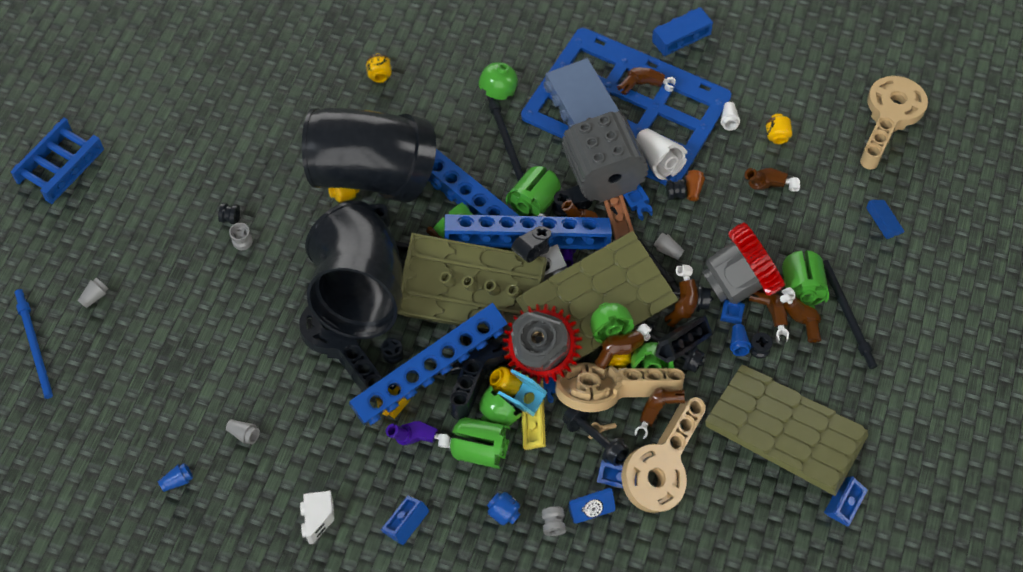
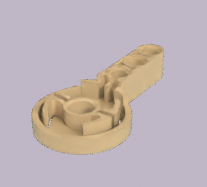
M900 76L883 77L877 80L870 89L868 106L876 126L860 160L861 165L866 169H875L878 166L894 131L905 130L907 125L918 122L926 111L928 98L925 91L916 82ZM892 100H897V101L901 102L902 104H897V103L893 102Z
M582 362L577 363V366L571 364L569 366L572 370L571 373L564 370L565 378L561 377L560 374L557 375L555 392L559 400L572 409L582 412H600L614 406L620 398L650 397L653 391L659 387H663L665 390H682L685 374L676 368H619L617 370L612 365L609 369H602L595 363Z
M695 397L685 401V404L681 403L658 443L634 450L625 460L621 475L622 485L628 499L637 508L645 512L659 513L675 507L683 498L687 477L681 461V454L705 413V403L700 398ZM649 471L654 472L658 477L656 487H653L648 481Z

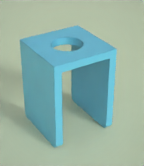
M512 369L510 372L523 382L514 398L501 391L497 394L512 406L534 417L548 392L533 379ZM527 393L534 394V400L530 404L524 403V396Z

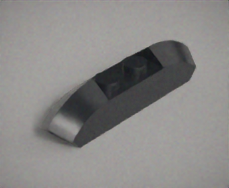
M706 315L697 317L662 337L658 341L654 356L669 363L711 337L713 334Z

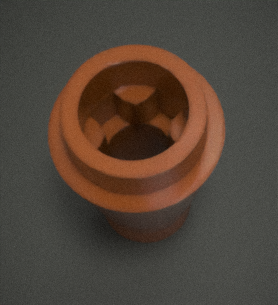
M690 170L688 175L685 176L687 199L689 201H698L705 181L704 173L698 170Z

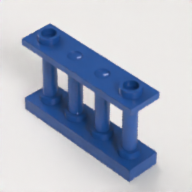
M66 118L57 123L11 171L16 183L20 184L26 178L41 187V193L50 204H53L104 150L100 138L93 135L86 141L71 132L72 129ZM66 137L81 146V148L75 154H72L58 144ZM53 151L67 159L68 162L62 168H59L45 158ZM38 165H41L55 175L46 182L31 172Z

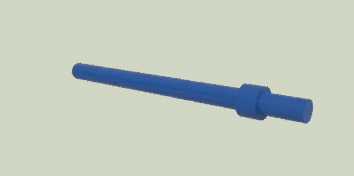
M18 289L14 292L18 303L16 308L18 314L22 317L44 398L49 399L53 397V393L30 317V305L26 302L23 290Z

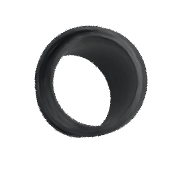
M312 108L307 113L302 132V160L306 178L313 188L366 190L378 192L386 199L409 203L421 194L428 183L436 157V135L432 124L428 120L410 114L397 116L383 112L349 108Z
M362 201L341 203L329 209L318 218L307 235L305 242L306 254L316 266V270L307 288V302L316 319L331 331L355 339L375 338L385 334L392 328L402 305L401 257L389 228L369 204Z

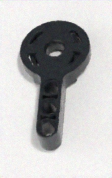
M309 306L306 307L301 314L299 327L301 338L310 349L321 354H327L328 358L339 359L361 392L382 379L380 373L359 346L361 339L349 338L325 329V326L313 315ZM376 398L371 399L370 402H377Z
M478 330L482 334L488 333V331ZM502 334L496 339L494 336L491 337L492 341L488 342L479 351L475 348L469 353L471 356L463 362L464 365L450 396V409L453 418L459 420L470 415L487 371L497 369V364L508 360L504 356L509 351L503 350V347L508 346V344L502 341L503 338H509L508 335ZM466 336L460 338L462 345L469 346L471 344L470 338Z

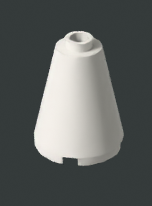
M644 129L638 133L636 140L656 177L666 180L667 176L671 175L673 177L682 170L687 161L685 158L687 150L682 145L651 129Z

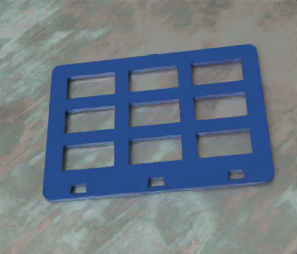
M578 29L549 72L572 64L580 51L615 65L607 79L601 76L599 78L609 95L616 96L646 110L638 124L627 120L635 138H637L641 130L650 129L658 115L694 131L686 146L676 142L687 150V154L685 153L686 164L677 175L673 177L669 175L666 177V180L659 179L654 175L648 164V175L646 177L665 186L667 180L677 182L679 179H683L722 115L724 104L731 100V92L726 88L589 29ZM598 39L606 44L604 46L596 43V40ZM648 61L658 65L657 68L647 65ZM632 68H651L665 74V79L668 77L675 78V85L668 83V85L674 87L673 91L709 106L703 118L699 120L665 105L672 92L666 91L664 84H661L660 90L654 99H651L633 90H630L627 95H623L621 93L623 89L620 91L617 89L618 83L625 72ZM545 76L522 110L521 118L526 123L562 138L565 136L564 132L569 129L568 125L539 113L548 98L552 99L550 92L547 93L544 87V82H546ZM701 84L711 88L710 91L700 88Z

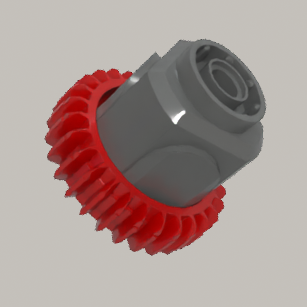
M746 223L737 225L729 231L728 236L731 243L709 257L706 261L708 268L702 272L719 300L723 302L728 299L732 304L741 302L760 289L770 296L781 290L785 285L772 259Z
M536 304L535 311L530 306H528V312L520 310L521 316L517 317L514 315L515 322L508 323L512 328L511 331H504L509 338H503L502 340L508 344V346L503 347L504 351H509L504 356L505 359H512L508 363L509 367L516 365L515 371H522L521 374L529 375L528 377L531 379L535 377L538 384L541 383L542 378H544L546 384H549L550 377L557 382L558 374L565 378L563 371L572 372L569 365L577 366L573 359L574 357H581L576 350H582L583 348L577 344V342L582 341V337H576V334L581 332L580 329H573L577 325L576 321L569 323L568 321L571 319L570 314L563 317V309L556 313L557 307L553 306L550 311L547 304L544 305L543 310H541L538 304Z

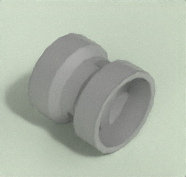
M236 223L230 227L229 235L233 246L237 250L248 249L253 243L248 225Z
M548 507L542 510V519L545 520L543 525L545 535L558 536L566 532L565 523L562 520L564 518L563 508Z

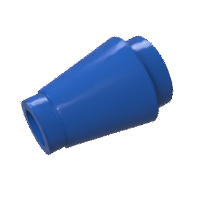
M736 324L732 327L730 350L735 356H745L750 352L751 343L745 326Z
M185 463L182 465L178 464L163 476L162 479L158 480V484L163 492L190 483L193 475Z

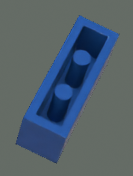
M699 7L683 16L672 19L664 25L657 26L653 29L652 42L665 57L710 35L713 21Z

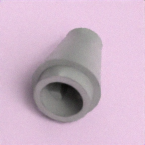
M663 232L653 245L657 248V251L676 260H679L685 251L669 234L666 235Z
M97 278L93 281L90 280L77 301L85 308H88L106 295L105 292L109 288Z
M231 419L226 425V431L246 445L254 444L260 434V430L255 424Z

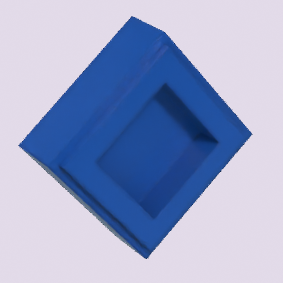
M724 300L720 321L741 324L745 304H732L729 300Z

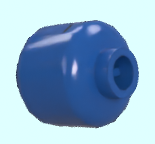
M497 492L487 504V507H489L488 515L500 525H506L508 522L513 524L520 516L518 512L520 503L507 492L501 494Z

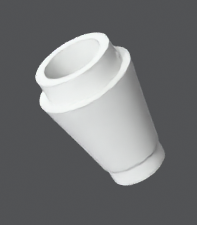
M727 102L724 104L721 125L725 130L732 131L740 124V118L735 104Z

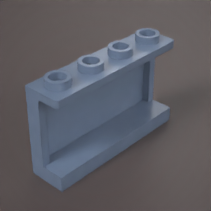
M588 58L546 73L545 90L547 93L550 92L554 106L560 109L561 118L564 122L568 123L569 129L572 125L586 121L589 117L594 118L608 112L619 111Z

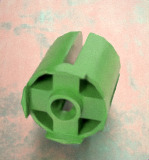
M532 167L528 169L505 198L506 205L509 203L519 216H538L539 214H544L554 202V195L561 190L560 180L551 170L547 171L546 167Z
M802 250L795 251L783 261L782 272L785 289L791 287L795 292V297L815 309L814 305L824 300L826 303L829 299L823 259L814 251L806 250V261H804Z
M468 417L459 419L452 433L460 437L494 445L489 446L451 438L450 450L452 456L457 460L501 469L498 464L500 459L506 458L509 440L505 439L506 429L510 430V426Z

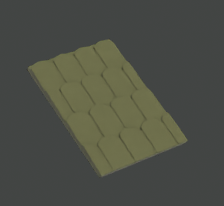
M631 231L546 281L518 296L516 301L524 312H528V306L535 311L536 304L540 306L541 310L547 304L550 311L553 306H556V313L563 309V317L568 314L571 315V319L568 322L576 321L577 325L573 329L579 328L581 332L576 334V337H582V341L577 342L583 348L582 350H576L581 355L580 358L574 357L573 360L576 362L602 347V343L595 340L590 328L591 316L601 304L608 302L623 305L630 312L634 321V327L675 304L678 298L672 292L671 287L663 275H661L651 257H649L650 255L640 240H638L634 231Z
M411 233L402 275L401 290L403 299L398 314L459 326L493 303L507 323H514L515 319L513 316H521L520 310H522L516 298L544 281L547 259L539 256L534 261L527 263L513 251ZM484 324L477 326L478 330L489 331L488 327ZM508 324L506 328H504V330L510 331L512 329Z
M745 365L740 366L729 386H727L720 397V400H718L705 420L706 427L834 496L839 491L868 437V430L864 429L862 425L836 414V411L801 396L799 392L773 381V378Z

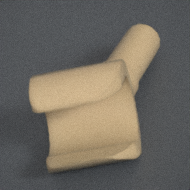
M594 422L591 424L600 433L617 428L616 423L600 425Z

